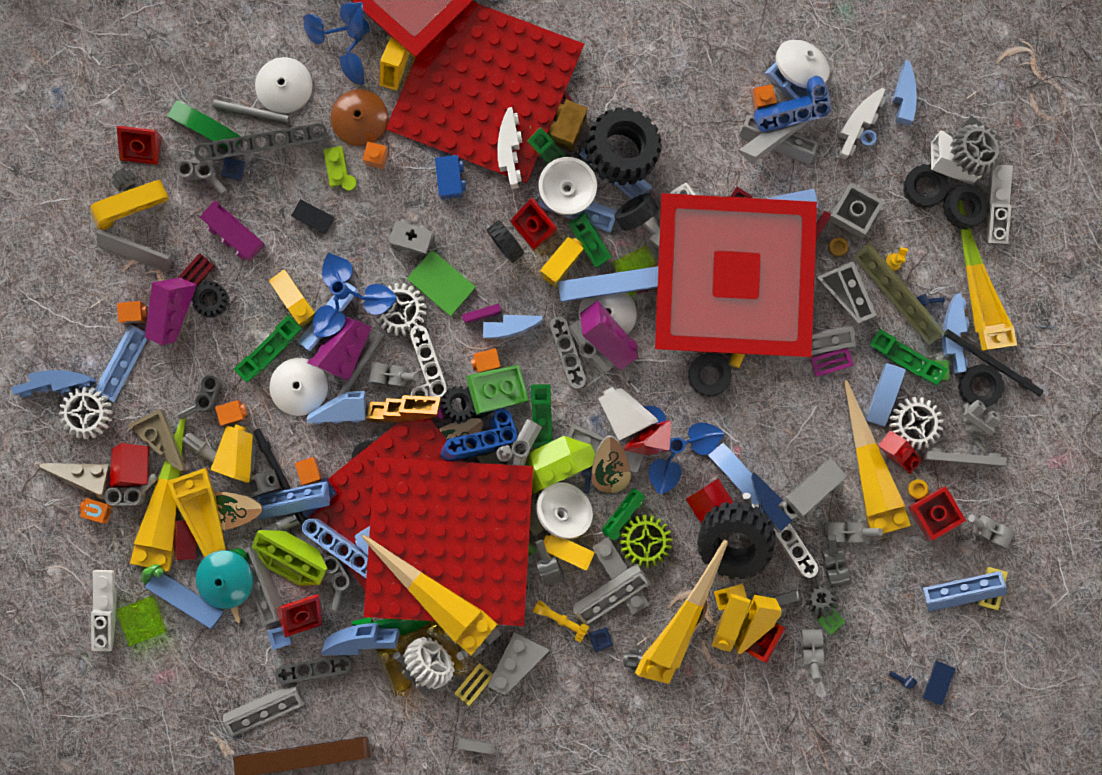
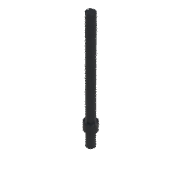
M947 329L945 331V337L1019 383L1018 385L1024 390L1028 389L1039 397L1043 394L1044 390L1033 384L1032 380L1028 377H1022L951 330Z
M260 428L254 430L253 433L259 443L258 447L261 453L265 454L272 470L274 469L282 489H291L271 451L272 446L270 442L266 441ZM302 511L296 512L298 520L303 525L307 518L303 515Z

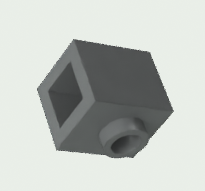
M274 469L255 474L250 477L249 483L246 482L251 498L280 488Z

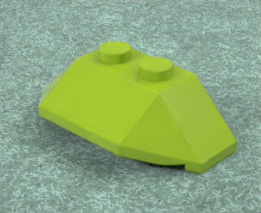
M562 436L529 452L525 466H533L532 495L592 467L596 454L593 446L567 436Z
M259 530L257 532L252 548L257 552L258 557L266 568L298 586L321 584L327 571V566L317 548L286 531Z

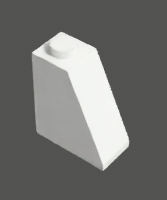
M940 130L931 142V170L973 185L982 175L977 177L974 174L968 175V171L962 172L961 166L956 167L958 162L952 160L954 154L950 153L952 137Z
M612 387L603 392L604 396L598 398L618 440L625 439L658 422L656 417L622 388L615 390Z

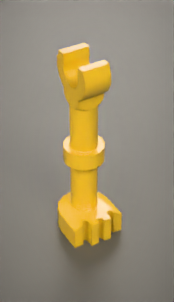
M900 247L897 254L892 253L891 255V253H888L885 262L893 271H897L901 264L906 262L905 257L909 249Z
M538 600L533 609V612L536 614L547 616L558 622L559 626L562 627L563 625L576 632L575 640L580 643L589 629V626L586 624L580 626L567 619L566 615L556 613L540 600Z

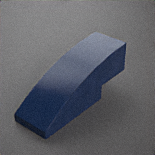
M754 472L751 475V481L757 501L763 513H766L769 521L781 533L792 519L778 507L783 500Z

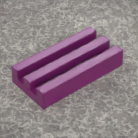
M498 303L462 314L464 323L468 324L501 314L502 312Z
M848 347L810 358L815 378L853 366ZM845 352L846 356L816 364L818 360ZM841 361H848L846 364L819 372L818 368Z

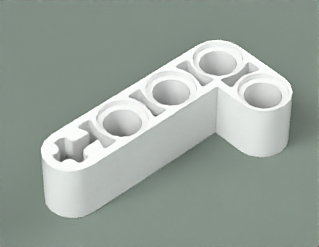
M421 325L412 328L410 335L427 384L414 388L411 396H416L417 392L423 391L426 397H441L442 399L448 387L430 335L425 327ZM418 331L425 333L422 335L425 343L429 342L428 344L421 345L419 338L415 337L418 335ZM424 349H430L431 355L428 358H423L421 352ZM430 367L437 368L438 372L435 376L431 377L427 374ZM437 385L444 387V391L440 395L434 394V388Z
M786 502L778 506L789 518L793 519L798 516L796 513L790 514L787 511L788 504ZM789 523L784 528V530H788L791 534V538L788 541H784L781 533L774 527L776 539L798 572L803 577H814L818 572V565L791 524ZM796 546L802 550V554L798 558L792 554V550ZM807 557V560H804L807 565H812L811 573L804 572L806 566L804 563L798 564V561Z

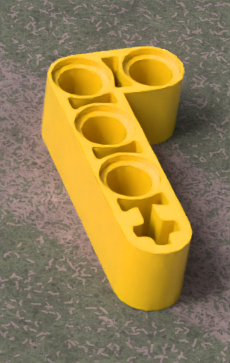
M156 180L93 203L90 206V214L97 229L103 231L112 227L115 220L164 203L169 199V196L162 181Z

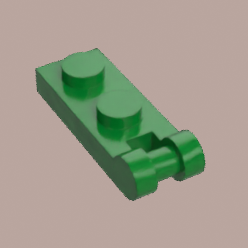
M583 211L579 214L578 218L568 221V225L576 238L582 243V247L595 268L613 257L586 212ZM584 224L586 228L581 231L579 226Z
M633 488L605 523L602 533L612 540L618 539L620 529L630 521L631 515L636 509L641 507L646 496Z

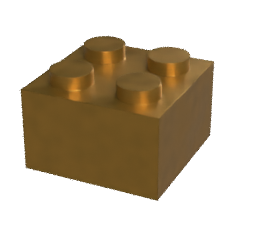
M567 99L564 105L560 104L557 111V122L553 121L549 131L550 137L558 147L571 152L574 151L587 119V107Z

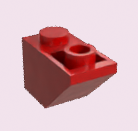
M889 431L878 445L886 456L909 474L922 461V458L907 440L892 431Z

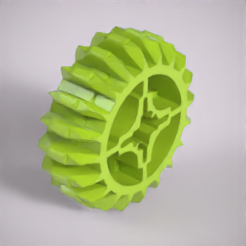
M646 514L643 515V521H640L639 517L636 516L635 520L637 523L634 524L630 520L629 524L631 527H623L624 530L628 531L627 534L620 533V536L626 537L625 541H619V544H626V547L622 548L621 552L628 550L629 553L625 555V558L627 559L632 556L633 558L630 562L632 564L637 559L639 560L638 565L640 567L642 566V561L645 562L646 568H649L650 561H652L653 566H657L655 561L657 558L662 563L664 560L661 555L669 556L664 551L665 548L672 549V546L666 545L667 542L673 541L672 538H666V535L671 534V531L664 532L663 529L667 527V524L659 526L660 518L655 523L653 522V515H651L650 521H647ZM642 525L641 537L630 539L632 531ZM648 525L655 527L660 532L661 537H652L649 534ZM645 531L646 535L649 536L648 539L656 540V542L648 543L647 552L646 547L643 546L644 544H641V542L636 543V541L644 539ZM662 543L659 552L650 557V547L653 544ZM630 545H640L643 548L644 558L636 555Z

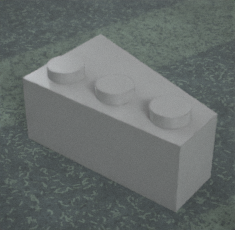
M854 262L817 277V280L858 325L877 316Z
M832 459L823 462L814 473H811L784 501L799 517L804 515L808 517L816 510L814 506L818 502L822 504L830 497L828 494L833 489L837 491L845 484L843 480L847 476Z
M515 631L488 687L506 695L550 651V648Z

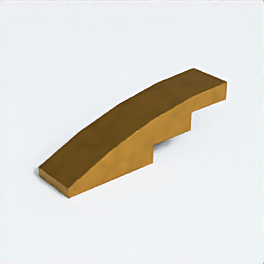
M403 395L402 399L386 398V402H370L366 420L367 422L389 423L438 416L441 397Z

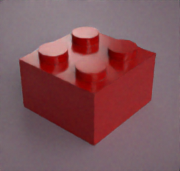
M946 486L938 488L907 506L927 541H933L966 521Z

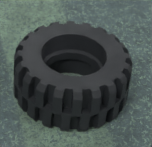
M622 107L615 108V111L612 109L605 111V114L598 116L596 122L593 123L585 142V153L588 154L586 159L589 164L592 163L591 169L594 172H598L600 178L609 179L608 182L612 184L619 182V185H626L629 182L632 185L637 180L642 181L653 170L662 150V144L660 143L662 140L661 134H657L659 129L656 124L652 125V120L648 116L644 117L640 111L634 112L633 108L627 107L626 110H623ZM613 135H623L630 138L637 145L639 156L624 158L616 155L608 146L607 138Z
M733 501L732 504L725 502L721 504V507H713L711 512H707L697 539V550L699 555L702 556L701 560L705 565H709L723 542L719 536L728 532H738L746 535L754 544L744 549H736L727 545L717 574L722 577L724 575L729 576L728 579L739 577V580L746 579V576L750 578L756 576L757 572L761 573L765 570L773 556L776 538L773 523L768 521L769 517L766 513H760L761 509L756 506L753 508L749 503L739 504V501Z

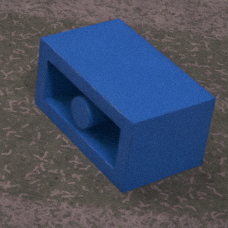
M458 155L435 158L440 199L463 197V191H466L465 179L461 180V172H464L463 160L459 161Z

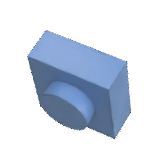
M281 627L267 631L273 650L293 644L291 636L285 637Z

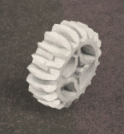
M397 283L395 284V290L391 286H388V288L395 293L396 302L402 308L405 307L403 309L405 317L399 311L396 312L398 305L395 302L388 313L381 314L376 320L378 323L383 322L381 325L382 329L389 326L387 329L388 333L395 329L394 334L398 336L399 330H401L402 335L405 336L406 329L411 332L412 326H418L417 321L424 322L420 315L425 316L427 313L421 309L426 308L427 305L424 303L420 304L424 301V297H418L420 294L419 290L412 293L414 290L413 286L406 290L407 285L403 283L402 289H400ZM397 295H407L413 300L401 302ZM416 305L415 315L409 321L408 312ZM400 317L404 324H394L388 321V319Z
M83 387L82 391L76 388L75 393L69 392L70 399L63 398L67 402L66 405H60L64 412H59L60 416H64L60 422L66 423L63 427L64 430L70 429L69 434H76V438L79 439L82 436L84 439H89V436L96 438V432L103 434L101 428H109L105 422H111L112 419L108 417V414H113L112 410H107V408L112 406L111 403H105L108 397H101V391L96 392V388L93 387L90 390L88 387ZM89 397L97 402L99 410L92 408ZM82 399L80 406L73 410L75 404ZM86 410L91 411V412H94V413L86 414L85 416L82 415V414H78V413L86 412ZM72 416L79 417L82 429L75 424ZM99 416L97 422L90 427L93 418Z
M912 397L911 402L905 399V406L902 403H898L897 406L900 410L893 409L892 412L897 416H890V420L895 421V423L890 424L889 427H895L896 430L892 432L898 433L900 437L907 440L912 448L915 445L917 450H920L922 445L924 448H928L929 443H935L933 437L940 438V434L936 431L943 430L941 426H938V424L943 423V419H937L941 412L935 413L934 410L937 409V406L934 405L930 408L931 401L928 400L924 404V398L922 397L919 398L918 403L916 397ZM913 408L922 409L928 416H919ZM908 411V422L902 426V417ZM915 419L916 421H921L924 419V421L918 425V428L917 426L908 427L909 425H912L915 422ZM931 421L930 431L925 436L924 426L927 422ZM905 431H914L916 436L918 435L920 439H913L909 437L905 433Z
M422 637L417 638L407 647L403 655L405 658L404 663L407 665L406 670L411 672L410 676L415 678V682L419 681L421 686L426 685L428 689H437L451 680L455 671L453 668L454 662L451 661L452 656L448 655V650L443 648V644L439 645L437 640L432 641L430 637L427 639Z

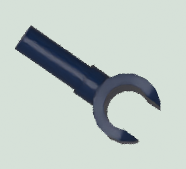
M926 294L916 297L923 306L945 301L944 297L928 299Z
M592 467L581 472V475L587 476L585 480V493H590Z
M893 671L889 673L891 677L899 680L908 689L913 688L917 684V681L910 675L904 679Z

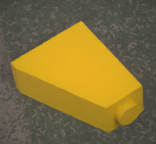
M390 37L380 60L379 86L398 91L410 53L392 37Z
M567 237L540 270L541 277L557 288L558 282L563 280L584 252L582 243L576 238L571 239Z
M235 424L233 428L226 425L211 470L249 483L253 434L245 432V427Z
M552 534L550 536L546 535L543 541L548 553L586 571L595 553Z

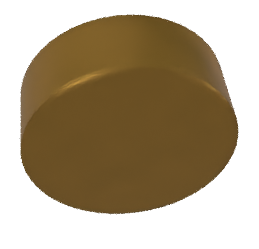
M841 237L834 238L828 246L829 253L834 257L844 256L849 248L848 242Z

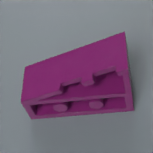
M216 200L199 217L208 225L206 229L214 236L218 233L222 237L220 241L228 248L233 246L236 249L234 253L242 260L246 258L251 261L265 246L256 235L224 209Z
M180 277L152 283L145 338L160 345L176 342L197 286L196 284Z
M598 300L580 313L583 337L617 368L622 370L639 358L637 343L626 334Z
M346 317L344 327L337 334L332 335L324 345H321L318 353L312 359L310 358L307 364L349 381L372 327L358 320Z

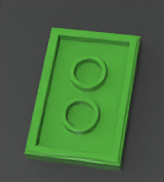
M433 250L407 278L408 281L450 317L476 289L470 281Z
M519 364L466 376L476 414L529 402Z

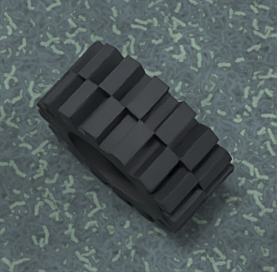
M207 281V283L202 282L200 283L201 286H196V291L191 301L198 313L208 318H215L218 314L222 315L223 310L226 311V305L229 304L227 299L229 297L222 286ZM209 292L215 293L217 296V302L212 307H207L203 303L204 296Z
M453 386L452 389L449 388L444 393L440 409H442L441 414H445L446 420L450 419L451 423L456 421L457 424H460L462 421L463 423L467 422L473 416L475 408L469 388L465 390L463 386L459 388ZM455 398H460L465 402L466 408L460 412L455 411L451 406V401Z

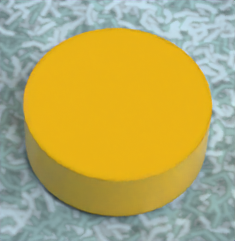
M920 479L911 481L907 489L908 494L914 499H922L928 494L927 483Z

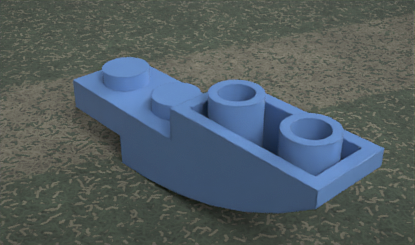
M48 370L28 374L30 382L11 388L13 395L20 396L21 398L30 397L32 392L36 391L40 393L50 391L51 387L54 392L64 395L72 392L71 389L89 388L91 387L90 384L96 381L95 378L76 372Z
M378 623L348 627L327 637L321 653L322 655H360L361 649L396 648L400 632L398 628L379 629Z

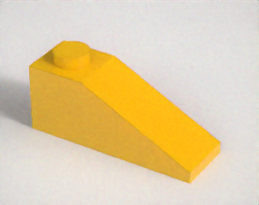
M285 269L269 280L300 326L303 327L313 320L315 311Z
M731 594L716 626L712 642L713 647L731 652L751 600Z
M754 595L734 644L738 654H742L774 627L777 619L781 616V608L777 599Z

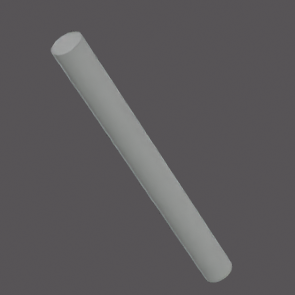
M214 100L213 107L284 123L289 121L288 115Z
M379 331L376 332L356 364L349 381L346 380L337 397L345 392H349L384 334Z

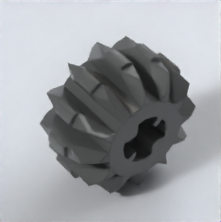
M819 583V589L812 586L811 590L813 593L807 592L806 596L809 599L805 600L806 605H810L808 608L809 612L815 611L814 614L817 617L820 612H822L823 617H826L827 611L833 615L834 611L832 608L836 609L839 607L836 603L839 601V596L835 595L836 590H830L829 584L823 588L822 584ZM822 597L823 600H824V598H825L826 602H825V603H822L821 601L819 602V598Z

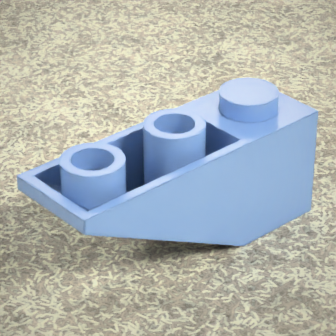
M365 391L345 392L309 413L307 423H342L343 421L357 423L366 420L367 405Z

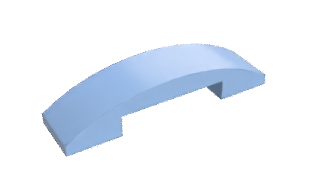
M722 443L708 456L742 494H750L752 504H759L751 481L752 473Z

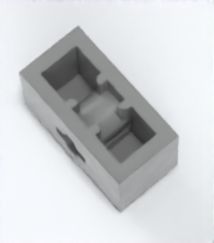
M401 219V222L395 221L389 243L393 247L427 256L434 233L430 231L431 228L428 226H413L412 222ZM414 233L417 238H412L411 241L408 235L411 236Z

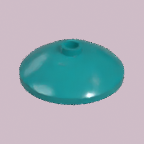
M219 550L207 555L199 564L196 572V585L201 597L208 604L219 609H231L239 606L249 597L253 588V573L248 562L241 555L229 550ZM218 579L222 581V585L217 583Z

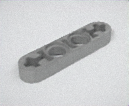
M555 317L550 322V329L567 380L573 389H581L586 383V377L570 330L568 329L567 321L563 317ZM556 321L564 323L562 331L563 333L567 331L568 335H561L556 338V335H560L558 329L553 327L556 325ZM562 339L570 341L571 344L568 349H562L559 346V342ZM568 357L576 359L577 363L574 367L570 368L565 364ZM580 369V371H576L578 378L582 377L583 379L580 381L579 386L576 383H572L574 375L573 373L569 375L568 371Z

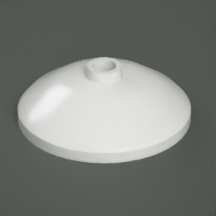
M789 40L784 42L777 50V66L783 76L791 83L807 89V82L813 76H820L824 82L827 81L830 73L829 64L823 53L814 45L802 40Z
M286 57L276 58L266 63L260 69L255 82V90L259 101L271 112L279 114H290L303 108L310 99L313 89L312 78L307 68L299 61ZM280 80H285L283 85H279Z
M562 157L553 160L544 168L539 179L541 199L552 211L563 215L577 214L585 210L594 200L597 191V181L592 169L582 160L573 157ZM568 186L571 190L565 192L563 188Z
M627 292L586 298L581 301L579 319H581L580 313L598 300L605 309L611 310V316L627 335L632 331L636 322L637 311L633 299Z
M293 358L283 362L276 368L270 380V394L273 402L280 410L293 416L308 415L323 404L328 393V381L324 371L307 364L309 360L305 358ZM296 382L300 383V387L298 389H294L293 387L294 383Z
M556 483L545 488L538 497L536 504L538 518L542 526L552 535L562 539H574L584 534L590 527L593 517L592 507L587 496L579 488L568 483Z

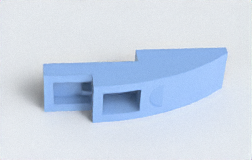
M961 293L953 296L943 323L944 331L949 329L959 336L968 332L967 329L969 328L968 317H965L964 313L966 301L962 298ZM943 334V356L951 355L954 374L966 372L968 360L963 354L964 348Z

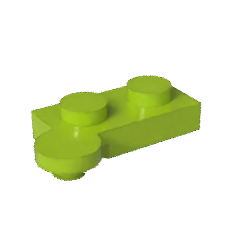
M343 146L323 149L330 187L342 185L347 191L354 190L357 181L353 176L348 175Z

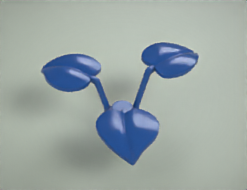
M347 2L342 4L340 15L342 21L348 25L345 27L323 30V21L314 14L305 15L303 21L306 34L315 44L324 42V34L347 30L349 37L356 39L346 50V55L340 57V65L343 73L349 80L356 84H365L363 64L356 54L350 53L355 45L362 40L361 36L370 32L369 23L363 19V2Z
M328 253L323 263L322 278L334 295L333 300L336 307L334 309L330 305H324L315 312L313 318L314 335L316 337H329L337 334L344 327L346 317L343 313L338 312L339 299H345L349 294L365 300L364 309L369 314L381 315L396 302L395 293L382 284L369 285L365 289V296L352 291L344 283L352 277L353 267L351 263L345 258Z
M643 406L657 418V423L666 421V416L660 408L656 406ZM701 422L689 428L688 435L690 439L686 441L679 437H670L669 451L671 455L668 461L657 459L649 467V478L657 493L663 494L670 491L681 478V466L678 463H671L676 453H681L685 445L691 443L692 450L697 454H710L724 437V432L712 424Z

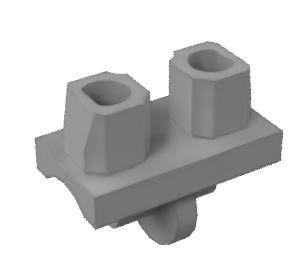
M979 400L972 404L967 402L963 405L965 409L963 421L967 424L966 431L971 433L974 430L978 432L983 430L990 436L995 433L994 426L1000 421L999 415L996 412L990 411L987 415H984L983 412L986 410V407Z

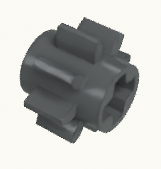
M122 168L113 174L115 180L111 183L118 191L123 190L125 192L136 186L134 180L137 177L130 169L126 171L125 168Z
M632 648L630 653L625 652L623 665L628 667V672H636L644 655L641 654V649Z

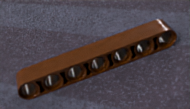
M359 737L233 757L235 775H259L371 757L368 737Z

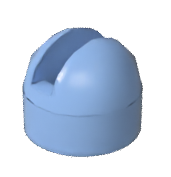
M872 130L864 131L861 135L862 143L866 146L873 145L876 142L875 132ZM866 134H869L872 140L871 143H869L868 139L865 137Z

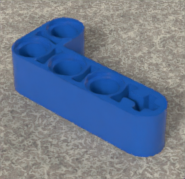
M813 76L808 80V96L757 109L754 112L753 118L758 129L762 132H768L827 116L831 111L829 90L823 78Z
M504 408L498 409L490 419L491 430L447 440L441 449L442 458L445 461L452 462L497 452L501 446L508 445L511 447L517 438V432L510 412ZM497 417L501 418L504 423L499 422ZM503 435L507 436L510 441L505 440ZM484 439L489 440L492 445L487 444ZM466 443L471 444L473 449L468 448Z

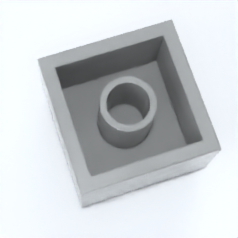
M850 182L834 208L829 221L862 239L869 230L884 201Z

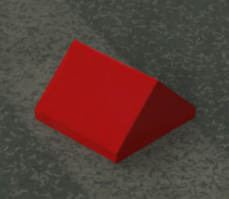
M126 126L116 127L120 161L158 165L162 136L156 130Z
M530 198L510 220L533 250H536L557 233V227L533 198Z
M670 420L653 424L642 430L623 447L624 451L647 456L669 451L671 436Z
M120 443L111 449V488L148 485L150 447Z
M719 478L685 499L700 523L704 520L707 512H711L713 507H721L722 503L728 502L732 504L733 502Z
M318 594L275 608L285 637L322 625Z
M775 623L772 629L752 644L745 652L767 663L785 628Z

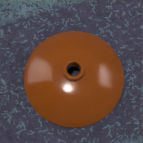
M364 89L348 91L341 95L333 105L331 110L332 128L336 135L349 145L366 146L367 141L372 143L377 141L386 130L388 123L386 106L381 98L371 91ZM356 112H361L359 117L354 116Z

